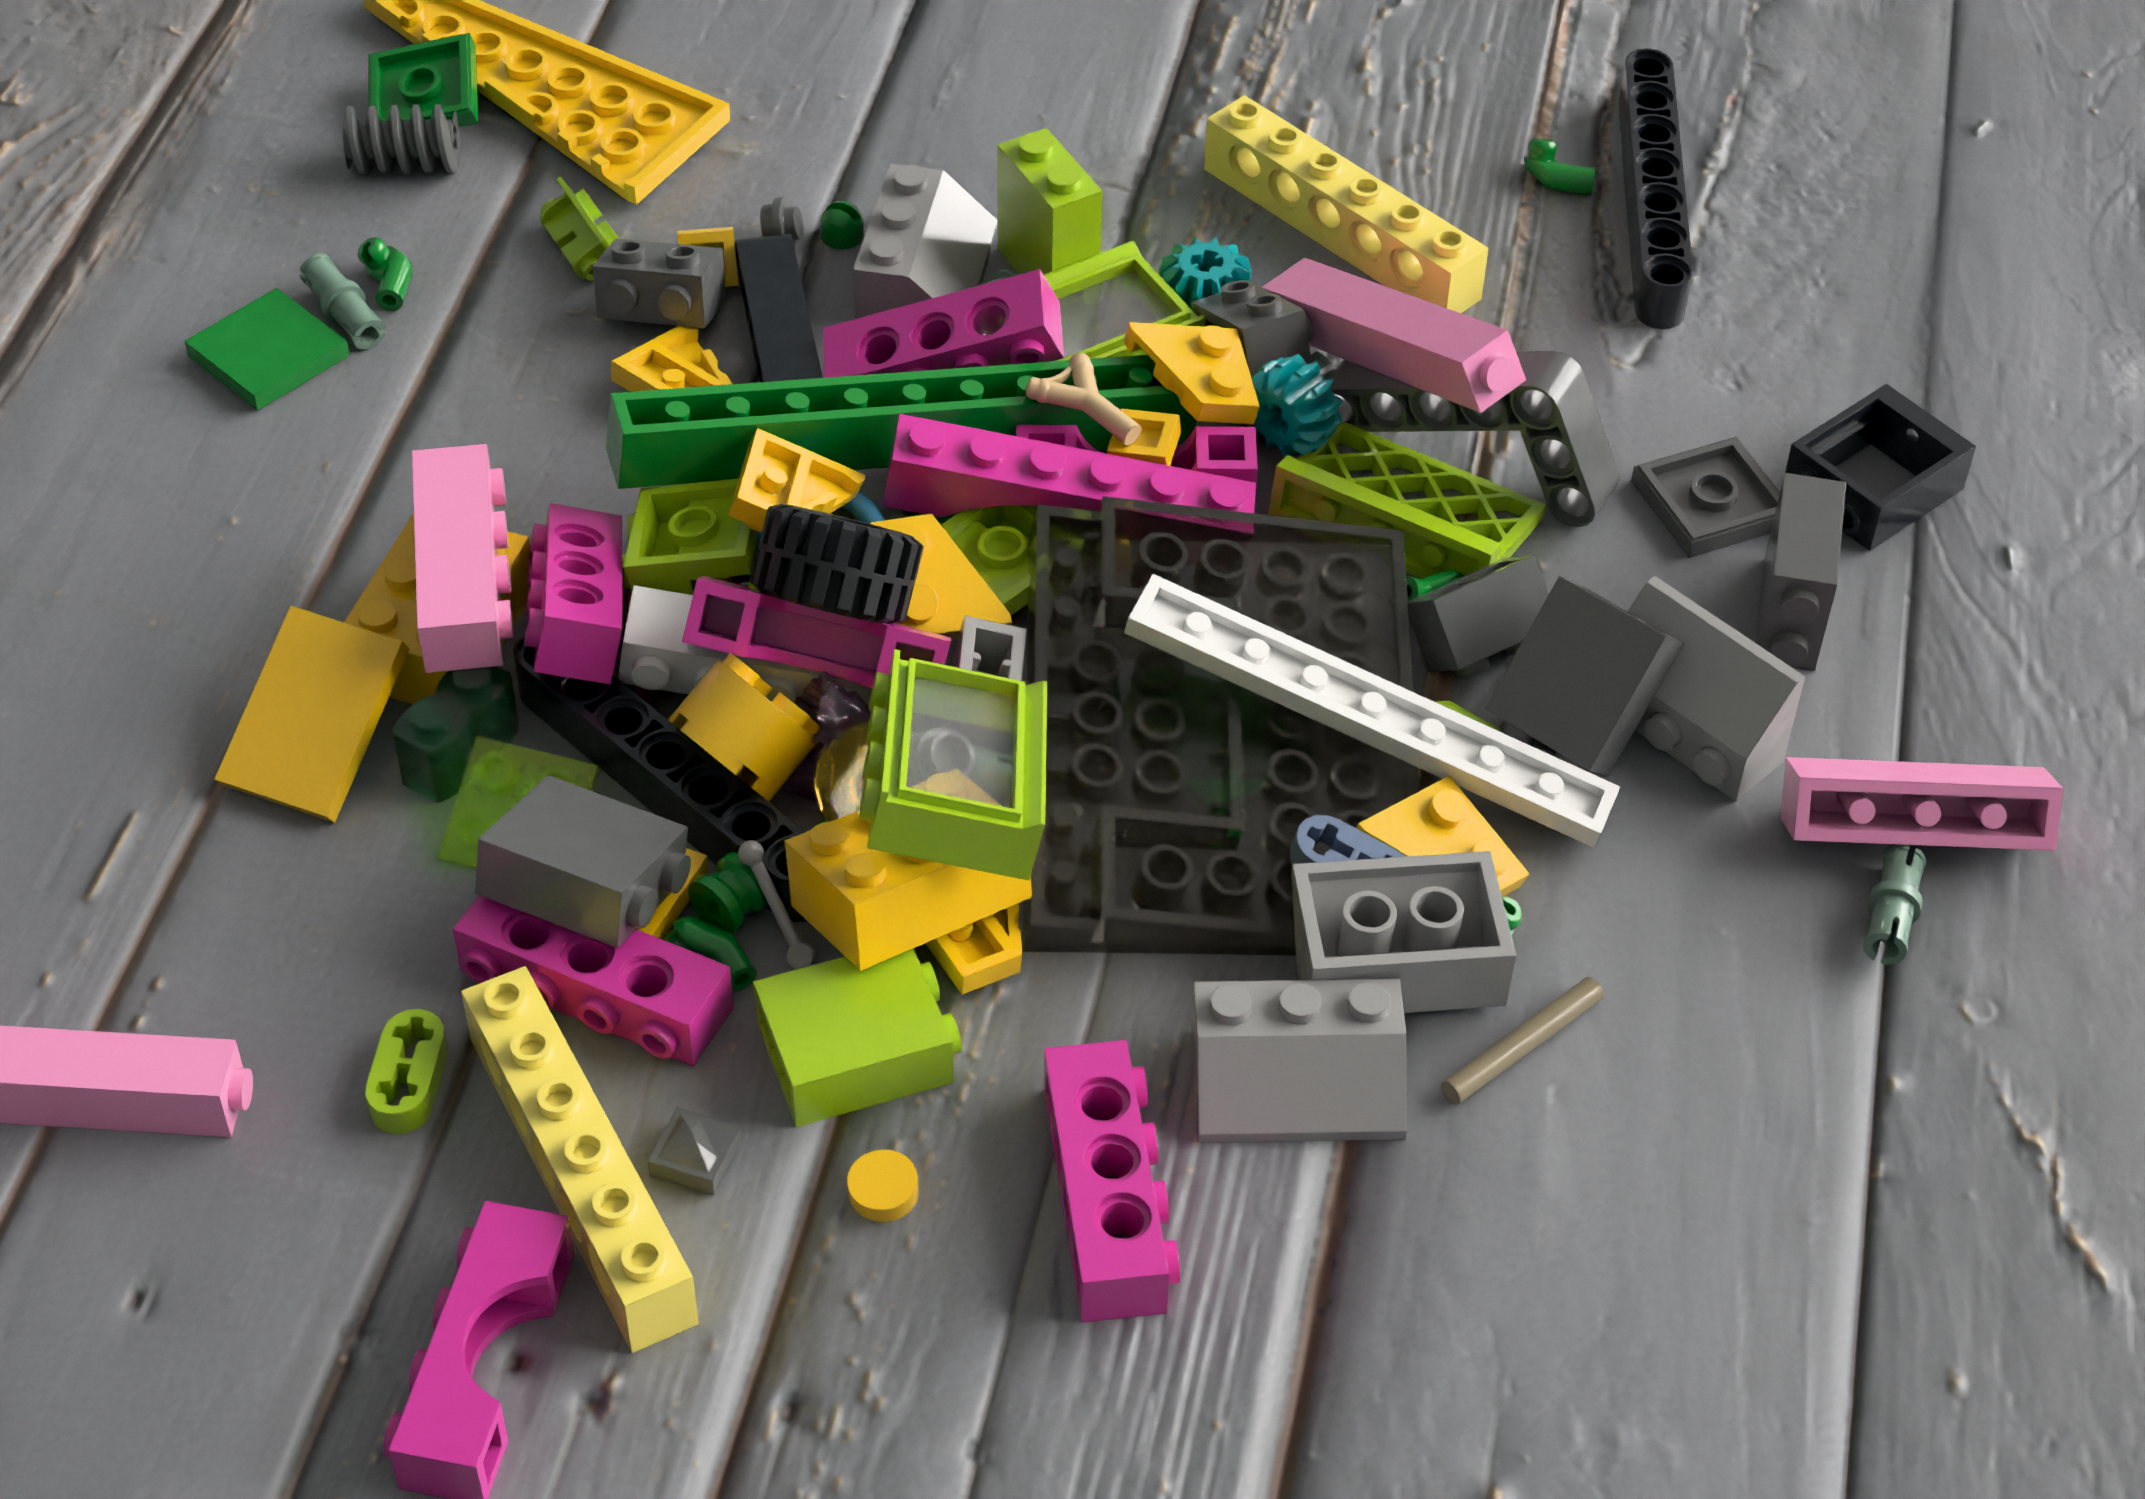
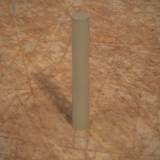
M1591 977L1584 978L1441 1083V1090L1444 1096L1455 1105L1467 1099L1602 1000L1604 993L1600 984Z

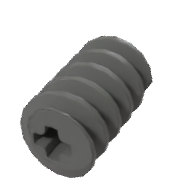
M413 104L409 119L403 120L397 105H391L387 120L381 121L375 105H369L365 121H359L354 107L347 106L343 124V145L347 168L350 170L354 161L357 171L361 175H368L373 168L374 161H376L379 171L383 175L391 174L397 159L403 173L411 174L414 172L419 158L423 170L427 174H432L436 171L439 159L441 158L444 168L448 173L457 172L460 162V138L456 111H454L452 119H446L441 104H435L430 120H425L419 104Z

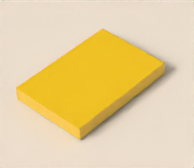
M290 605L214 780L222 786L335 823L410 648L401 640Z

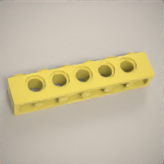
M1245 95L1207 118L1205 171L1386 287L1459 313H1463L1482 300L1488 247Z
M523 966L462 990L470 1040L560 1215L569 1217L572 1238L631 1353L699 1325L693 1276L527 967Z

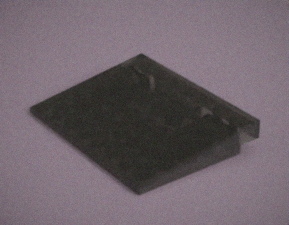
M1102 496L1098 511L1037 504L1029 534L1030 586L1028 591L1027 685L1047 681L1045 827L1031 873L1032 897L1023 901L1022 952L1296 956L1292 863L1289 851L1299 825L1306 818L1314 815H1328L1356 828L1360 822L1419 792L1418 767L1125 634L1124 631L1131 612L1151 576L1155 574L1413 692L1403 531ZM1319 841L1318 845L1313 848V851L1324 856L1331 847Z

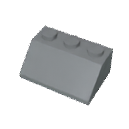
M890 163L853 268L855 319L980 285L996 237L997 219L944 170Z
M1654 576L1646 582L1628 612L1682 641L1684 644L1635 731L1645 737L1655 748L1665 751L1695 772L1705 783L1715 786L1727 796L1737 801L1784 762L1805 676Z
M1491 851L1292 864L1296 967L1299 980L1400 979L1404 1013L1507 1005L1516 952Z
M1400 979L1194 982L1191 1042L1198 1143L1406 1139V1026Z

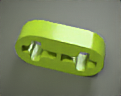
M408 1009L397 1013L388 1020L382 1031L366 1083L365 1097L374 1125L383 1132L406 1134L417 1130L427 1122L432 1112L448 1057V1045L444 1026L440 1018L431 1011ZM415 1038H426V1040H421L417 1043L413 1058H407L404 1047L411 1046ZM401 1084H408L410 1096H403L399 1105H388V1102H393L397 1099Z

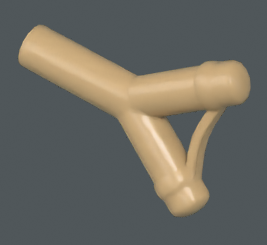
M1084 353L1073 355L1069 360V367L1060 374L1042 379L1032 377L1027 382L1026 396L1029 399L1037 400L1039 403H1050L1083 411L1125 445L1134 443L1142 431V427L1099 394L1093 364L1089 356ZM1072 377L1074 386L1062 384Z

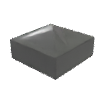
M676 1107L648 1159L649 1174L715 1195L742 1142L741 1127Z

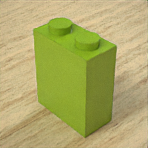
M1047 128L997 144V249L1014 270L1023 274L1040 269L1044 275L1101 253L1103 191ZM1075 293L1058 299L1060 310L1081 303Z
M914 948L862 971L844 956L753 981L756 1022L796 1127L954 1083L953 1055L962 1052L960 1033L951 1013L941 1015L936 1003L940 1001V991L934 969L930 962L920 964Z

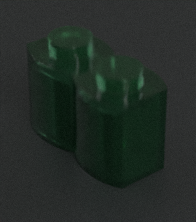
M498 666L448 671L439 681L435 694L415 702L399 717L392 734L403 785L435 803L443 802L459 793L469 784L477 771L479 763L495 757L512 742L519 728V720L510 672Z

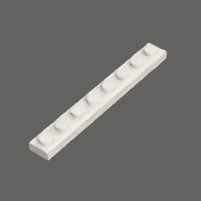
M1155 574L1151 576L1128 618L1124 631L1125 634L1442 779L1450 776L1458 786L1593 848L1602 833L1619 792L1620 786Z

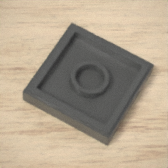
M1737 437L1636 465L1633 468L1631 482L1688 558L1771 533L1780 491Z

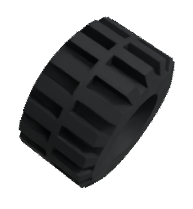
M774 505L767 509L750 583L764 594L810 608L876 623H898L906 621L924 546L913 536L895 530L794 505Z

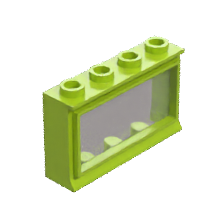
M1134 241L1044 274L1060 302L1064 358L1055 361L1070 360L1077 353H1084L1090 359L1148 355L1143 349L1131 352L1125 346L1124 337L1129 322L1205 327L1206 317L1203 314L1197 316L1142 257Z
M894 649L888 674L876 672L869 702L871 715L865 741L868 749L862 773V781L865 783L858 812L859 819L870 821L867 848L1029 881L1045 827L1047 681L1025 685L1024 681L914 658H910L909 661L900 659V650Z

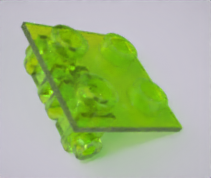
M477 736L437 858L477 868L478 838L547 775L600 794V792L592 790L599 766Z

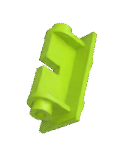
M560 176L556 180L565 193L556 199L548 200L542 205L540 222L560 247L576 275L581 279L594 281L593 265L615 239H619V237L606 220L596 225L594 221L600 218L602 213L586 191L582 188L574 194Z

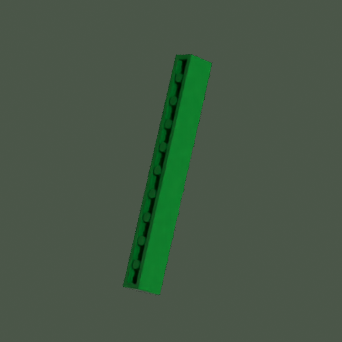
M1149 355L1090 359L1094 367V376L1099 394L1120 410L1130 409L1179 415L1181 434L1177 444H1183L1196 427L1197 421L1180 404L1179 397L1174 392L1166 389L1154 377L1153 372L1156 363ZM1069 360L616 392L610 394L606 451L618 489L738 479L748 446L757 428L853 470L888 468L899 414L1016 436V425H1076L1083 438L1098 451L1108 449L1112 434L1083 411L1050 403H1039L1037 400L1029 399L1026 396V385L1030 378H1050L1060 374L1069 367ZM1072 377L1062 384L1074 386Z

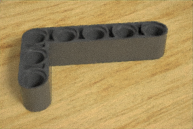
M1516 352L1526 381L1482 413L1345 359L1340 362L1327 378V380L1334 379L1330 387L1332 393L1344 401L1337 410L1343 422L1368 432L1520 431L1547 506L1557 519L1567 525L1582 527L1591 523L1619 483V470L1585 374L1572 357L1562 352Z

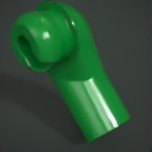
M1533 138L1528 143V156H1524L1525 168L1545 187L1552 190L1592 195L1596 168L1562 164L1555 160L1557 145L1553 140Z
M687 916L674 921V929L663 936V940L695 953L699 952L707 958L730 966L732 991H741L750 986L756 979V969L734 934L728 930L694 916Z

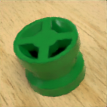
M733 851L718 860L716 871L712 875L703 874L692 881L688 887L689 899L701 919L733 934L743 926L746 914L749 912H760L769 905L751 867L743 864L739 859L738 853Z

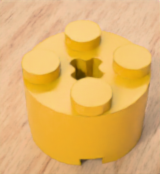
M730 652L723 662L718 659L668 720L731 772L749 784L751 788L766 800L770 801L817 744L818 740L814 736L821 727L782 693L779 692L772 702L766 698L773 688Z

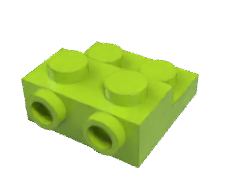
M739 478L640 488L635 514H629L627 518L629 543L627 552L622 553L623 590H631L632 592L633 585L693 595L696 581L699 577L727 579L734 576L751 575L759 531L753 530L744 522L728 516Z
M993 506L959 512L941 524L1010 615H1013L1033 600L1045 609L1088 578V543L1075 530L1064 527L1042 511L1039 506Z

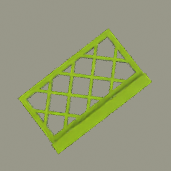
M1342 422L1337 427L1333 436L1327 439V444L1314 453L1309 452L1305 456L1301 455L1298 459L1287 455L1276 466L1268 514L1418 578H1422L1449 569L1461 572L1466 576L1501 559L1510 558L1544 519L1547 504ZM1342 443L1361 452L1339 454L1336 446ZM1388 468H1403L1414 474L1391 475ZM1372 470L1375 477L1352 478L1349 471ZM1454 489L1466 494V496L1444 497L1441 490ZM1424 491L1427 498L1405 500L1401 493ZM1507 511L1520 517L1497 519L1494 512ZM1477 513L1480 520L1458 522L1454 514Z

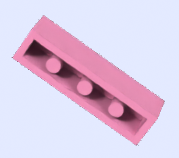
M487 444L413 450L417 629L425 672L503 666L502 639L514 638L510 600L500 601V594L511 593L508 556H497V549L509 548L505 511L495 512V506L506 505L503 469H491Z
M1786 757L1780 819L1792 838L1800 841L2056 851L2063 787L2044 767Z

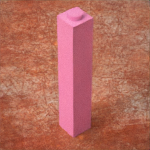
M1304 257L1261 287L1273 294L1280 295L1286 301L1304 309L1313 328V340L1309 343L1310 346L1482 413L1526 381L1508 330Z
M0 1025V1123L232 1137L239 1110H247L251 1103L253 1075L251 1069L243 1068L236 1040Z

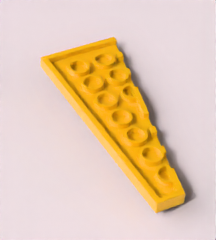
M363 0L365 9L413 44L470 33L476 45L477 91L621 197L636 205L730 121L729 103L481 0Z

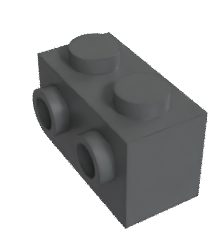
M615 239L593 265L597 318L705 329L726 301L723 248Z
M1240 280L1223 285L1221 293L1191 302L1193 312L1197 316L1203 314L1206 317L1205 327L1219 326L1237 329L1251 379L1258 373L1259 368L1271 360L1276 361L1280 357H1292L1299 354L1307 365L1312 363L1309 343L1313 340V328L1310 319L1304 309L1286 301L1280 295L1273 294L1255 285L1252 281Z
M1535 555L1501 559L1409 600L1404 605L1428 671H1453L1456 678H1461L1488 668L1491 665L1488 657L1504 650L1506 655L1516 654L1549 593Z

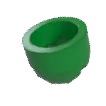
M835 201L828 205L820 219V238L822 242L834 249H849L860 244L864 238V221L859 209L848 201Z

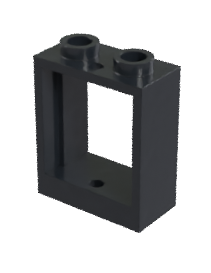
M1885 384L1793 442L1785 473L1846 482L1842 532L1871 551L1963 490L1976 446L1894 388ZM1913 430L1916 431L1918 437L1914 435ZM1870 444L1916 476L1881 500L1836 468L1837 465Z

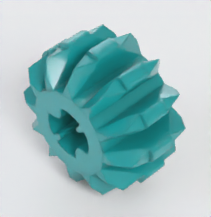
M1193 237L1189 246L1173 244L1171 254L1162 257L1159 275L1192 309V301L1221 293V287L1227 283L1240 280L1251 281L1252 269L1249 257L1239 255L1236 244L1221 246L1218 243L1217 237L1209 243H1202Z
M1299 354L1292 357H1280L1276 361L1271 360L1266 363L1252 377L1260 406L1254 422L1256 433L1260 432L1266 438L1268 450L1279 447L1285 457L1287 455L1292 457L1300 454L1305 456L1309 452L1314 453L1327 444V439L1333 436L1337 427L1343 422L1337 410L1344 401L1332 393L1330 387L1334 379L1325 380L1320 375L1318 362L1307 365Z

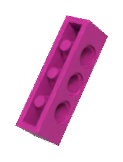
M1038 269L823 328L824 378L1051 362L1063 359L1060 302L1043 273Z
M550 503L546 524L534 523L531 536V551L529 554V560L531 561L527 580L529 592L525 616H528L524 646L535 648L534 672L611 685L622 633V516Z
M480 895L453 928L460 970L480 984L526 966L549 1009H554L579 1019L587 1027L598 1033H613L637 1043L647 1052L659 1058L671 1057L694 1067L734 1009L730 966L637 929L616 948Z
M1127 1040L1044 1048V1095L1081 1323L1166 1314L1169 1284L1180 1283V1262L1176 1241H1163L1161 1224L1169 1223V1203L1165 1181H1153L1150 1165H1158V1143L1154 1123H1142L1139 1108H1147L1148 1106L1144 1067L1131 1066ZM1106 1176H1115V1177H1119V1178H1118V1179H1107V1178H1104V1177H1106ZM1114 1235H1127V1236H1130L1131 1238L1119 1239V1238H1115V1237H1112V1236H1114Z

